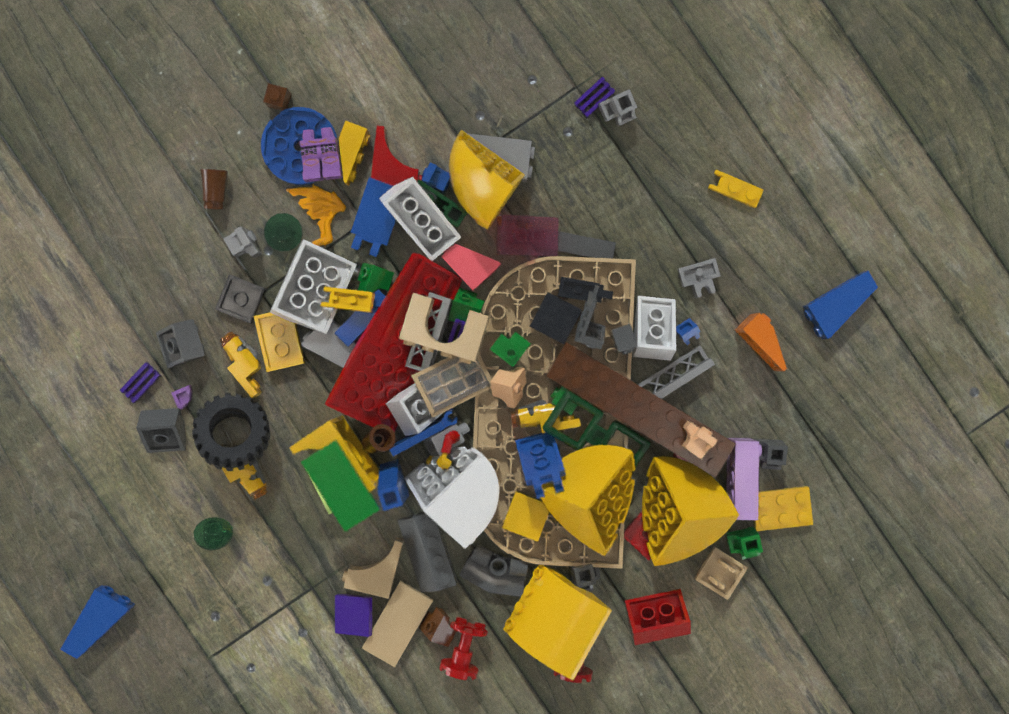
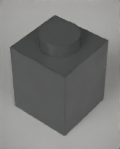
M631 324L610 330L617 352H622L623 355L634 352L633 348L637 347Z

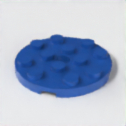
M305 107L288 108L281 111L280 114L266 125L261 139L262 157L271 172L281 180L295 185L314 183L303 180L301 151H297L295 145L303 140V130H314L315 139L322 138L321 128L331 127L335 138L338 140L336 131L321 113Z

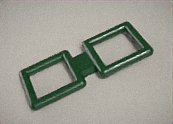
M565 391L543 425V430L576 451L583 449L587 442L593 446L607 445L616 430L641 444L634 456L636 469L650 447L651 442L617 420L611 423L608 430L598 425L604 416L601 410L571 391ZM569 400L594 415L578 442L552 427Z

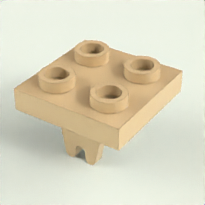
M714 546L694 579L728 600L748 567Z

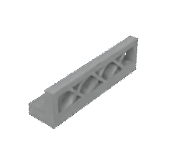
M429 292V298L443 301L441 308L436 311L431 309L429 316H433L436 322L435 326L429 329V332L433 331L431 336L438 342H441L454 300ZM415 343V347H411L405 366L422 371L434 365L438 350L434 349L433 353L426 351L424 355V350L421 349L419 344ZM421 353L423 358L421 367L411 364L414 355Z
M699 345L637 385L642 387L647 383L654 384L652 394L662 399L715 364L711 358L707 357ZM699 351L704 360L699 364L690 363L692 355ZM678 363L687 364L686 371L683 374L674 373ZM663 373L671 374L670 381L666 385L658 383L659 377Z

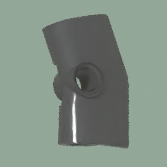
M477 543L461 570L460 576L487 592L521 597L524 591L528 562L522 561V559L504 557ZM496 561H501L504 564L498 569L493 566Z

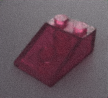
M518 215L498 216L496 255L558 256L559 218Z

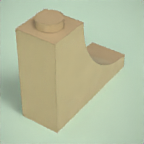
M396 538L391 551L374 564L367 566L351 565L348 570L344 571L342 581L345 582L344 588L389 599L404 539Z

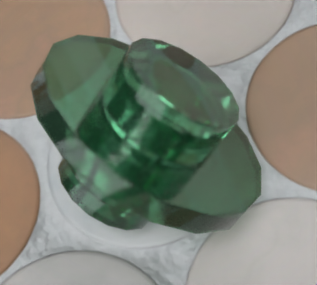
M279 213L272 216L266 222L264 228V237L268 245L281 252L296 248L303 236V229L299 220L287 213Z
M207 518L196 525L193 532L194 541L202 549L219 550L231 542L233 527L223 518Z

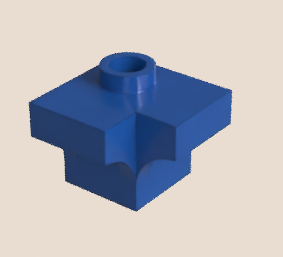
M430 162L423 171L422 182L436 191L445 194L450 184L449 172Z

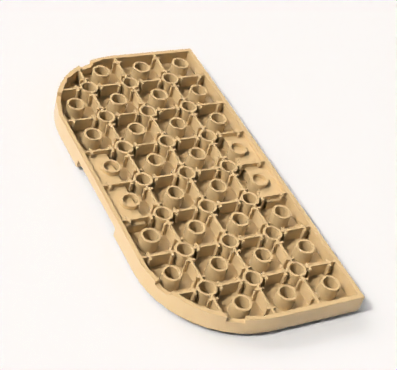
M563 256L537 258L515 267L504 275L490 291L481 310V314L490 316L479 354L491 378L493 379L499 369L511 371L517 367L525 368L526 384L522 390L523 397L515 409L507 407V404L501 398L492 396L491 388L475 396L473 448L480 451L491 463L499 483L497 508L484 531L499 548L516 558L522 559V561L551 566L576 567L592 564L593 567L623 568L624 523L619 524L615 532L618 536L605 556L575 538L550 512L538 542L503 529L502 525L515 491L536 498L533 485L527 486L515 440L542 433L541 426L521 428L518 409L542 399L547 404H553L550 395L556 387L560 388L561 386L545 375L564 344L529 326L547 292L559 297L561 277L604 285L603 290L613 291L612 300L602 298L601 303L597 302L590 320L591 322L606 326L602 349L589 348L586 344L575 341L578 321L580 322L581 313L566 342L631 380L632 352L625 355L622 352H617L610 330L631 324L633 330L636 260ZM559 297L580 308L582 311L584 310L585 301ZM517 332L531 344L514 367H512L491 351L490 348L501 334L510 339ZM480 371L476 372V384L484 380ZM580 406L576 407L572 415L575 418H580L581 426L558 430L578 442L594 417L593 414ZM595 406L604 413L598 424L599 426L608 430L611 423L617 420L629 428V425ZM562 410V412L559 415L560 420H563V416H567L570 414ZM616 430L607 445L628 449V436ZM555 438L561 459L576 451ZM587 442L583 448L591 447L593 445Z

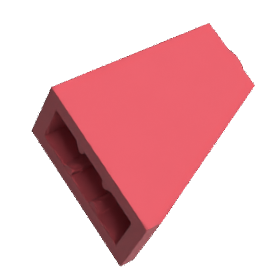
M456 243L446 249L441 256L473 292L501 266L499 261Z

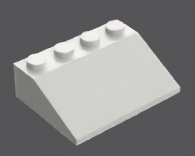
M303 239L270 313L327 334L337 309L320 306L321 302L329 303L330 292H325L323 289L324 287L346 289L357 264Z

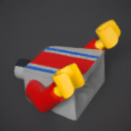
M465 422L459 426L457 424L450 425L423 440L430 454L426 464L431 463L433 456H440L436 462L437 465L443 470L448 469L451 465V460L447 456L450 455L454 447L465 442L463 436L470 433L468 425Z

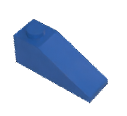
M379 289L374 293L372 313L355 311L334 333L347 347L363 334L386 297Z

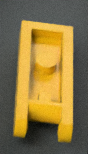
M715 170L714 174L721 178L717 186L709 184L708 188L752 208L757 207L763 189Z
M324 287L323 291L330 292L329 303L321 302V307L372 313L375 297L373 292Z

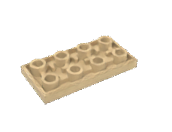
M400 581L374 625L372 636L366 639L362 649L395 667L433 599Z

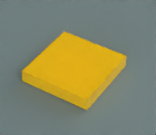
M515 491L502 528L538 542L549 510L543 501Z

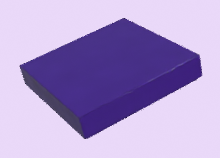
M336 594L335 633L365 637L372 636V597Z

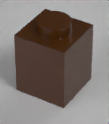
M268 83L263 102L269 108L283 111L288 109L292 94L287 88Z

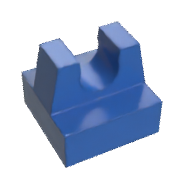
M690 318L676 326V334L686 345L690 344L689 339L691 337L700 338L699 332L701 331Z

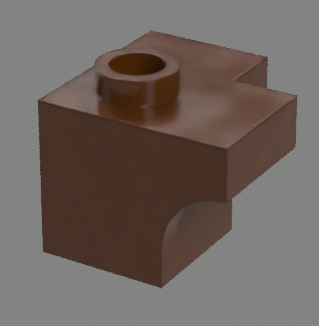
M438 607L435 608L434 612L427 611L419 626L420 630L431 642L449 647L457 632L450 627V617L443 609Z

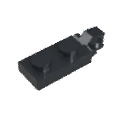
M561 277L558 296L587 301L589 291L593 292L595 285H597L599 289L596 294V300L601 303L602 298L612 300L613 291L603 290L604 285H600V283Z

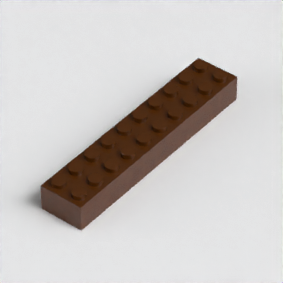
M565 342L545 375L714 477H717L736 443ZM687 421L692 422L699 428L704 426L712 432L711 436L718 440L702 459L682 446L687 438L686 430L683 428Z

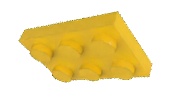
M270 312L254 316L266 372L305 364L296 323Z
M808 486L758 492V520H754L756 531L813 525Z

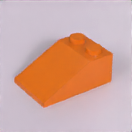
M764 313L750 314L735 329V332L774 371H785L787 367L774 327L770 324V318Z

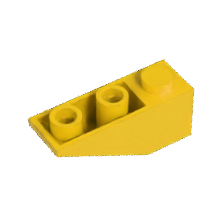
M345 120L339 136L343 180L346 185L350 186V183L355 181L357 176L356 167L363 160L364 153L362 152L364 146H368L371 136L367 128Z

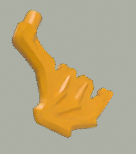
M314 184L312 187L287 188L286 191L292 196L301 195L307 197L300 199L298 204L302 209L309 210L307 214L311 216V219H320L317 223L321 232L320 238L312 241V243L319 247L330 244L333 241L330 224L337 213L345 211V204L334 191L332 193L327 192Z

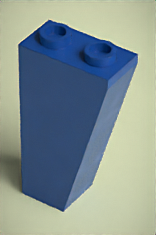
M864 271L804 305V315L808 321L813 323V330L817 337H821V339L830 338L878 286L870 272Z
M399 459L380 464L377 492L383 511L402 506L410 495Z
M101 585L96 588L60 650L78 659L125 616L135 604L127 596L115 593L114 589L109 586Z

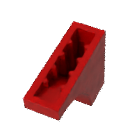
M377 126L371 177L393 186L411 177L416 181H422L419 169L402 164L392 155L387 144L386 128L384 126Z

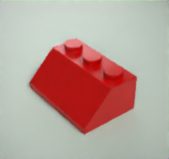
M681 589L625 600L634 645L691 634V622Z

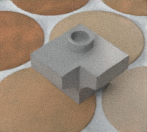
M630 89L598 103L605 122L614 118L617 126H621L636 118L635 108H637Z
M240 226L232 234L224 238L233 256L239 257L249 253L252 257L257 258L262 255L255 242L257 238L252 230L249 231Z

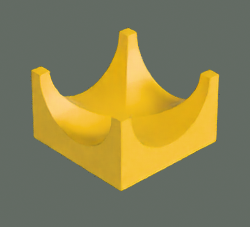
M343 415L329 420L289 447L293 454H296L305 449L320 450L337 439L368 490L371 492L378 486L379 468L369 453L362 449L361 441Z

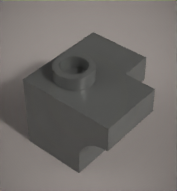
M754 439L759 441V445L762 446V455L759 456L762 469L781 470L782 465H786L788 446L783 440Z
M592 564L576 567L568 566L571 582L584 590H594L593 584H596V580L601 579L599 568L593 567Z

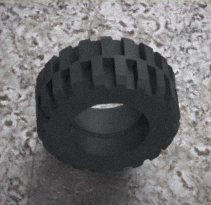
M225 393V397L222 398L217 395L213 397V402L209 400L205 402V408L199 409L196 413L198 417L193 420L194 429L192 430L194 443L201 457L208 464L215 465V468L220 470L226 468L227 471H233V468L237 467L239 470L245 469L244 466L247 464L250 466L255 464V459H260L263 456V451L267 450L268 440L270 439L269 421L266 412L262 410V406L258 402L254 403L253 398L249 396L243 398V394L236 393V396H231V393ZM229 417L242 418L249 423L251 428L248 439L236 447L221 446L213 438V431L216 425Z

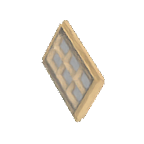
M480 354L477 361H471V364L459 361L460 357L453 355L452 359L446 358L412 375L413 381L432 418L491 388L490 381L492 378Z

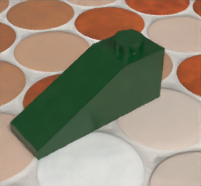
M418 180L417 183L455 230H457L467 215L465 209L421 180Z

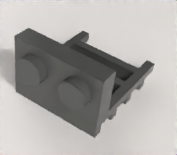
M595 285L593 292L589 291L580 322L578 321L575 341L586 344L589 348L602 349L606 326L590 321L597 303L596 294L599 289L597 285Z

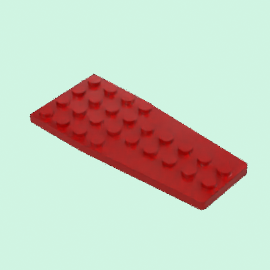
M413 253L352 350L325 405L373 428L376 425L384 424L395 432L398 423L386 403L398 393L413 385L412 375L420 372L405 366L412 346L403 344L404 340L399 338L412 294L416 293L428 297L429 292L454 300L462 279L423 255ZM433 298L432 309L436 311L441 308L443 301ZM433 316L428 319V329L435 326L436 322ZM421 353L414 355L411 364L421 367L423 362Z

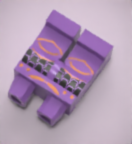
M331 127L321 128L322 138L315 139L314 130H303V140L300 141L303 163L302 173L305 182L343 178L338 140L335 138Z

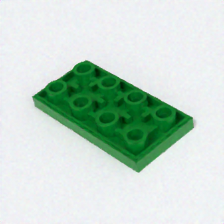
M337 439L301 461V464L345 532L381 509Z

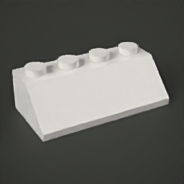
M413 177L393 186L379 198L431 261L461 238L459 233Z

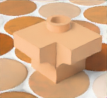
M517 367L511 371L499 369L490 381L492 396L501 398L505 401L507 407L515 409L523 397L522 390L526 384L525 368Z
M687 421L683 426L686 430L687 438L682 446L702 459L718 440L712 437V432L704 426L699 428L690 421Z

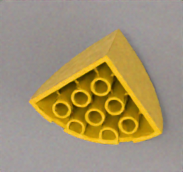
M463 130L456 137L449 158V176L453 191L462 207L481 227L488 229L525 174Z
M597 445L577 450L563 457L562 463L566 476H562L561 480L564 491L556 493L553 481L542 484L545 497H541L552 516L570 534L589 548L605 556L616 540L618 534L615 532L619 524L624 523L631 504L635 480L632 479L635 461L633 452L629 449L612 445Z
M665 456L653 458L646 475L649 477L648 483L643 488L642 520L643 529L648 533L649 542L646 544L654 566H660L683 560L706 549L729 530L739 517V514L723 487L701 468L677 458Z

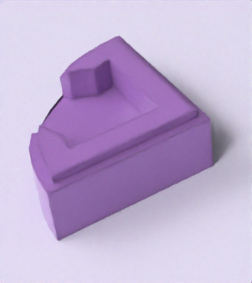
M191 385L172 392L175 403L180 410L185 408L192 398Z

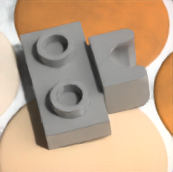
M716 258L677 269L682 287L692 285L695 298L702 296L701 289L703 287L707 289L709 294L716 292L712 279L721 276Z

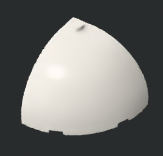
M456 447L447 456L451 460V465L448 469L443 470L437 465L436 462L440 456H433L430 464H420L404 479L423 511L465 549L476 540L490 523L498 504L499 483L493 466L480 451L474 448Z

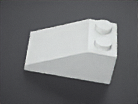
M637 297L634 325L637 347L633 348V357L671 361L676 352L675 299Z
M437 375L423 382L427 392L441 385ZM415 383L386 403L405 436L419 434L441 415L439 414L432 418ZM444 389L429 395L434 405L448 398Z

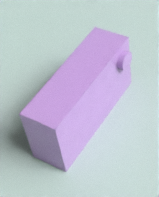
M727 438L736 443L727 458L726 493L739 514L736 520H758L759 456L762 455V446L759 445V441L751 438Z

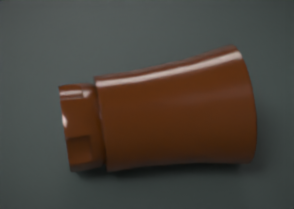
M200 169L204 209L223 210L228 171Z
M376 425L362 439V449L366 453L371 454L388 451L395 444L394 431L387 425Z

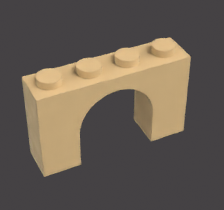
M413 293L399 337L404 340L403 344L415 347L416 343L423 346L422 350L432 353L434 349L442 351V356L451 359L453 355L460 357L459 361L471 364V361L476 362L490 316L470 310L461 336L453 342L441 343L431 336L428 329V319L434 299Z

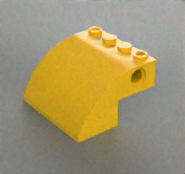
M538 565L528 585L525 586L521 598L515 604L510 618L506 620L503 630L522 649L538 661L561 675L574 680L612 610L593 593L575 586L558 570L547 565Z

